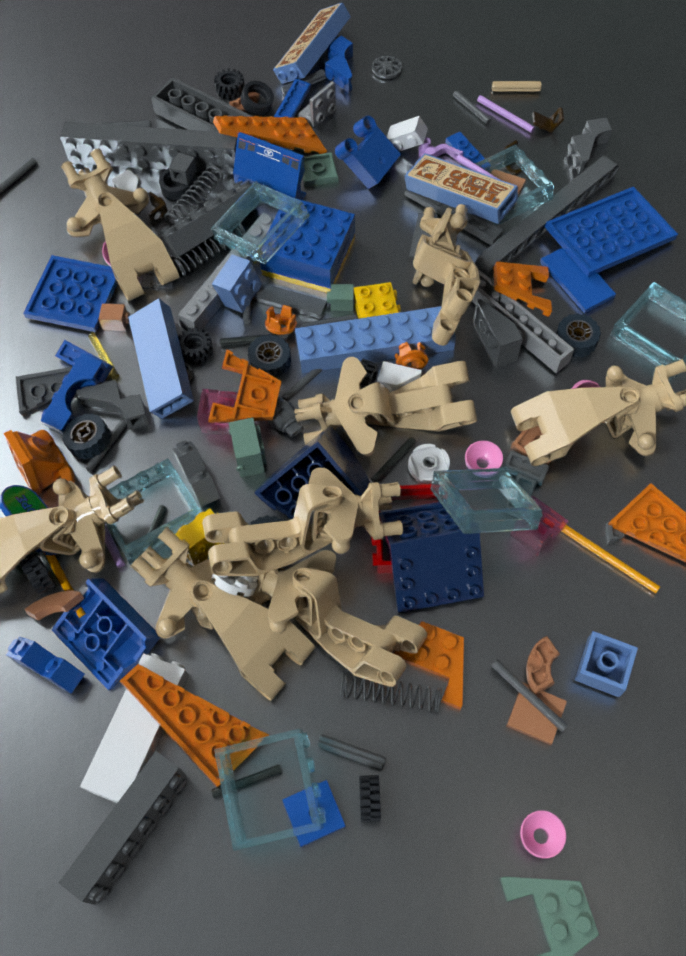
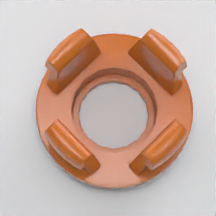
M283 305L281 314H275L274 307L272 306L266 311L267 319L265 320L266 329L278 335L292 333L297 326L296 315L292 316V307Z
M408 342L399 345L400 355L395 354L396 364L419 370L424 368L428 363V356L424 351V345L419 342L417 344L418 350H411Z

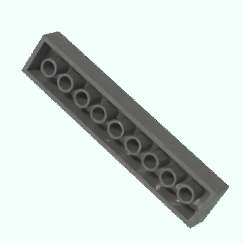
M65 122L60 135L68 161L75 164L96 165L90 153L95 149H101L106 161L111 166L166 170L179 152L195 158L196 172H204L209 165H214L223 174H233L237 137L220 134L219 132ZM209 168L211 173H219L217 170Z

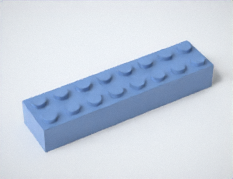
M442 306L295 328L302 373H309L314 369L328 370L341 368L344 360L348 357H355L359 361L364 358L373 362L396 359V353L400 355L399 345L405 342L409 343L411 350H418L417 344L419 342L422 343L426 354L454 350L456 335L454 332L445 346L436 344L432 339L433 324Z

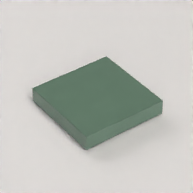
M332 152L304 156L305 172L302 178L304 187L339 182Z

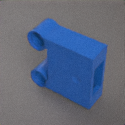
M365 116L356 122L353 127L354 133L360 138L363 137V141L357 146L354 139L347 138L335 147V154L347 164L367 189L379 183L401 154L379 129L374 118Z

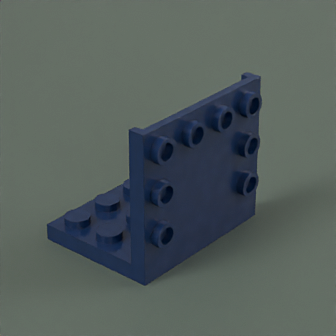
M463 498L379 513L381 523L400 520L403 527L402 535L385 536L390 549L398 613L484 597L480 529Z

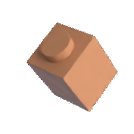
M102 304L99 322L105 331H126V326L130 323L128 318L130 313L127 312L124 304Z

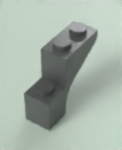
M607 118L587 120L582 135L572 136L571 142L568 144V154L572 156L573 166L577 169L578 174L586 170L592 149L600 144L609 142L612 129Z
M116 380L105 381L102 384L76 390L84 407L119 413L125 418L129 429L149 424L141 395H130L122 399Z
M182 441L176 444V448L172 449L199 505L202 507L220 499L211 475L207 472L195 445L191 441Z

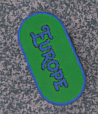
M22 485L8 486L0 496V509L5 516L48 509L47 505L35 491ZM40 548L37 549V550H35V551L38 552V553L41 551V552H44L45 555H50V556H51V555H56V554H58V553H52V552L42 551Z

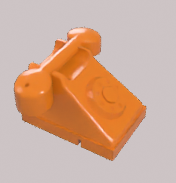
M12 430L3 433L16 467L28 487L38 495L42 493L43 489L59 478L75 483V475L72 468L62 455L53 437L46 430H40L31 435L19 431L12 432Z

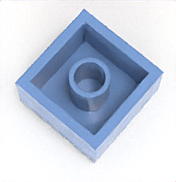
M233 254L212 283L224 306L241 313L250 305L252 298L262 285L251 261Z
M592 631L586 641L575 681L620 697L626 691L638 648Z

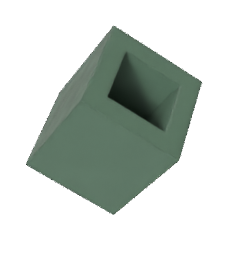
M331 284V292H327V303L331 304V311H353L354 284Z

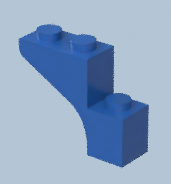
M341 35L328 46L329 60L325 63V74L329 80L339 85L340 88L350 92L352 90V73L347 61L353 57V43Z
M19 636L8 647L9 651L6 656L68 693L74 691L85 673L68 661L53 655L33 640Z

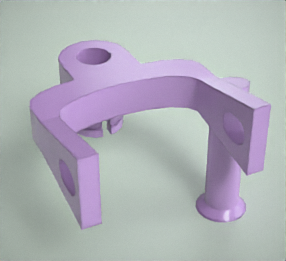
M425 137L424 144H421L418 148L420 157L424 153L434 157L446 153L454 160H456L459 154L463 156V151L450 147L447 144H440L436 147L432 146L431 139Z

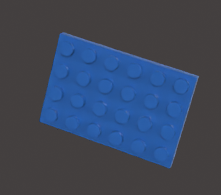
M635 187L547 221L545 225L548 232L587 277L671 242L678 236V233Z

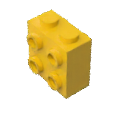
M391 282L354 287V303L358 319L401 312L400 305H396L397 292L396 289L393 290Z
M210 508L205 512H200L192 522L180 527L175 534L181 540L184 539L190 544L187 558L193 565L209 558V549L214 545L225 544L211 543L205 538L202 524L203 519L208 515L215 514Z

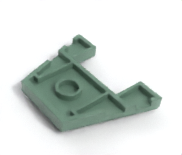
M505 876L500 878L507 902L528 895L533 896L550 948L549 952L536 956H573L599 935L580 881Z

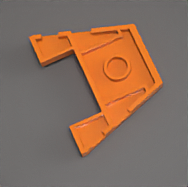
M506 262L495 263L493 267L495 291L515 301L519 298L527 302V307L531 309L536 307L544 311L543 315L550 316L552 312L551 300L532 295L531 279L546 283L549 278L548 267Z
M226 350L222 369L242 374L234 408L213 402L208 422H233L253 418L254 421L272 420L281 381L260 368L256 369L251 366L245 359H239L234 356L230 350Z
M421 621L419 625L426 630L427 638L418 652L408 653L400 650L395 651L393 654L401 657L405 663L448 679L449 682L441 702L461 710L463 705L464 637Z

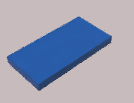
M563 248L554 251L540 260L542 266L548 267L549 274L584 314L614 299L616 293L598 273L587 277Z

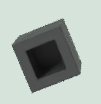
M178 152L169 166L172 181L186 185L189 184L197 171L194 157Z

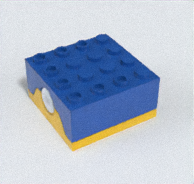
M285 196L258 251L262 275L325 293L331 292V284H336L355 241V214Z

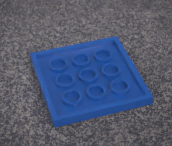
M51 255L23 314L25 318L97 332L100 325L101 305L109 304L118 282L110 266Z

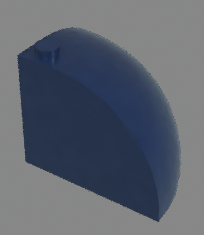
M329 425L279 467L254 493L271 509L278 510L287 515L288 518L293 519L300 488L309 484L311 472L314 469H328L354 495L362 496L366 491L370 480L353 452L332 426Z

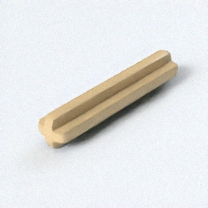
M493 81L492 83L493 92H540L542 87L541 81Z

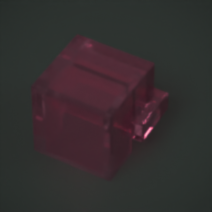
M202 389L197 414L202 433L231 435L229 434L230 427L228 422L209 423L208 419L213 402L234 408L238 392L220 391L219 394V390Z
M532 496L520 510V516L515 520L510 536L538 556L551 539H555L567 525L568 520L535 496Z

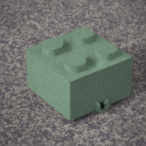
M253 418L228 422L230 427L229 434L232 437L238 465L236 470L240 473V478L265 473L263 465L267 464L259 424L255 425Z

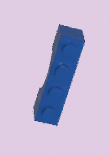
M81 352L79 357L74 360L69 374L64 376L60 389L54 393L51 404L43 411L40 421L46 427L63 435L65 427L71 420L75 419L71 410V402L77 393L76 390L98 385L107 371L104 364Z

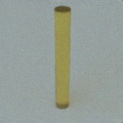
M90 333L88 338L100 359L113 366L109 373L111 378L117 379L119 374L95 333Z

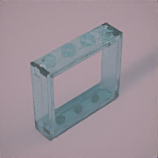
M517 145L475 163L491 173L493 170H499L515 162L538 187L518 197V201L499 224L553 199L554 185L552 181L544 176L542 170H539L534 162Z
M254 182L214 224L211 230L215 235L214 239L218 240L221 245L225 244L231 250L235 249L241 255L249 256L253 261L257 260L266 264L310 215L303 202ZM260 201L286 212L284 217L258 245L231 233Z
M653 282L615 323L610 336L656 366L662 364L665 366L681 359L628 325L650 300L686 322V301ZM685 355V357H684L682 360L684 361L685 366H686V355Z
M168 458L108 489L117 499H124L134 493V491L141 492L170 476L190 508V511L127 545L114 523L112 525L107 523L129 564L141 556L149 546L157 550L166 545L157 538L166 527H169L176 534L180 527L188 525L201 512Z
M504 468L434 471L431 491L464 534L538 529L540 518L542 517V509ZM499 489L514 508L473 510L459 493V490Z
M299 728L214 749L233 851L324 828L323 823L326 822L325 810L323 807H319L320 787L318 782H314L312 772L316 771L313 757L308 756L307 748L310 747V741L308 740L307 732L303 733V729ZM294 738L312 823L246 839L230 754Z

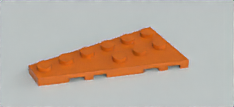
M224 115L215 116L213 120L220 134L238 137V133L241 132L283 148L294 150L295 147H298L306 153H311V151L319 152V154L327 153L326 148L303 117Z
M652 483L608 523L612 528L686 562V512Z
M140 664L136 665L120 680L121 684L216 787L269 736V734L250 726L247 722L239 720L199 696L191 694L184 688L169 682L164 677Z

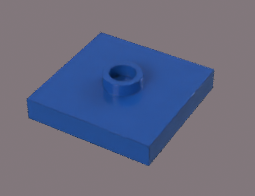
M327 780L282 799L300 847H304L346 827Z

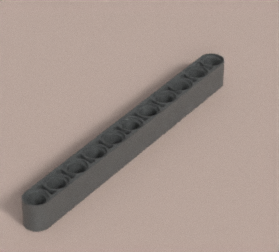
M602 156L481 253L475 265L488 276H492L494 274L493 267L496 262L508 263L547 231L545 228L547 221L571 212L609 181L618 171L619 165L607 156Z

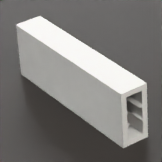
M143 653L138 664L183 688L188 677L184 665L176 661L171 663L165 662L163 657L151 653L150 656ZM127 689L80 785L85 791L118 803L152 757L164 731Z

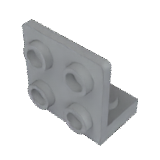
M331 81L310 99V104L298 113L299 117L305 118L313 128L336 110L335 83Z

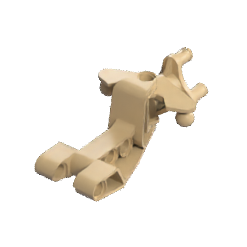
M95 149L90 153L97 165V169L90 172L89 168H84L85 173L83 169L77 173L71 161L63 163L61 168L68 178L69 186L72 189L83 190L86 196L75 217L68 219L67 232L72 237L90 236L94 225L98 223L102 225L111 268L126 299L131 301L146 294L139 283L138 277L152 270L162 286L178 279L177 269L162 240L134 214H139L149 204L147 191L144 188H137L134 192L109 186L107 180L113 168L106 161L101 149Z
M463 204L456 207L454 214H451L452 209L448 207L442 218H434L436 212L432 207L424 209L420 228L429 233L431 237L422 234L413 260V265L416 269L413 284H417L420 281L424 287H430L436 280L445 285L442 307L434 321L432 331L433 341L442 346L448 344L481 282L478 268L469 253L460 249V245H456L458 233L468 223V209Z
M348 357L342 364L335 399L330 401L323 393L316 394L312 398L299 399V409H295L297 422L315 418L321 425L320 431L304 433L305 445L329 425L335 431L337 427L343 426L358 452L364 456H370L374 453L378 432L370 428L368 424L440 432L478 421L473 400L455 403L452 400L451 388L455 385L470 382L465 361L434 366L422 377L389 393V389L380 382L361 389L360 383L367 375V372L357 358Z
M681 359L665 366L662 364L655 367L652 384L647 386L629 379L623 374V370L619 366H611L607 370L606 387L547 391L512 408L511 414L518 431H525L539 426L542 433L539 439L530 442L524 447L531 465L539 466L564 457L578 439L601 423L607 424L613 438L619 437L630 428H633L634 432L629 440V444L643 456L652 455L656 450V413L665 408L667 411L673 409L675 412L683 410V407H686V389L674 393L668 381L669 377L686 372L684 361Z
M114 465L100 475L95 474L89 478V497L74 482L60 478L53 483V491L59 495V507L0 518V594L8 589L5 582L6 576L27 555L39 548L42 551L64 555H73L82 550L79 558L81 566L93 573L100 572L105 565V522L112 525L119 520V517H123L129 511L134 510L135 506L143 503L144 499L141 493L136 490L124 499H117L110 493L106 486L122 477L121 472Z
M316 468L311 472L309 484L300 488L292 520L248 525L237 511L208 515L202 522L206 540L211 543H225L214 545L209 549L208 556L211 571L217 576H259L292 564L332 543V548L336 553L343 554L350 548V540L352 539L354 529L361 526L365 528L374 540L383 539L384 536L402 535L403 527L400 520L381 523L379 520V510H391L392 505H389V503H392L391 497L400 496V485L398 482L379 484L378 482L369 483L362 496L354 495L328 469Z
M166 527L157 538L173 550L169 559H164L149 546L130 566L145 579L144 582L148 586L166 584L170 589L156 623L155 630L157 635L166 639L185 630L184 615L191 610L202 627L212 630L214 628L237 664L241 676L264 697L272 701L286 684L274 673L273 664L285 653L292 661L301 666L315 649L314 644L290 620L287 621L288 626L283 633H274L269 626V609L244 597L229 594L218 588L214 584L216 579L212 580L213 573L209 559L194 566L188 564L186 561L190 544L184 539L181 540L169 527Z
M320 551L287 570L278 568L259 575L258 585L254 594L244 598L259 605L271 599L268 610L271 630L274 633H283L287 629V621L294 617L328 654L347 668L354 676L389 687L395 686L407 665L401 657L392 653L393 650L417 653L427 638V632L423 627L399 616H394L388 623L380 626L370 624L343 612L337 578L333 575L336 555L332 551ZM238 592L237 595L243 597L245 593Z

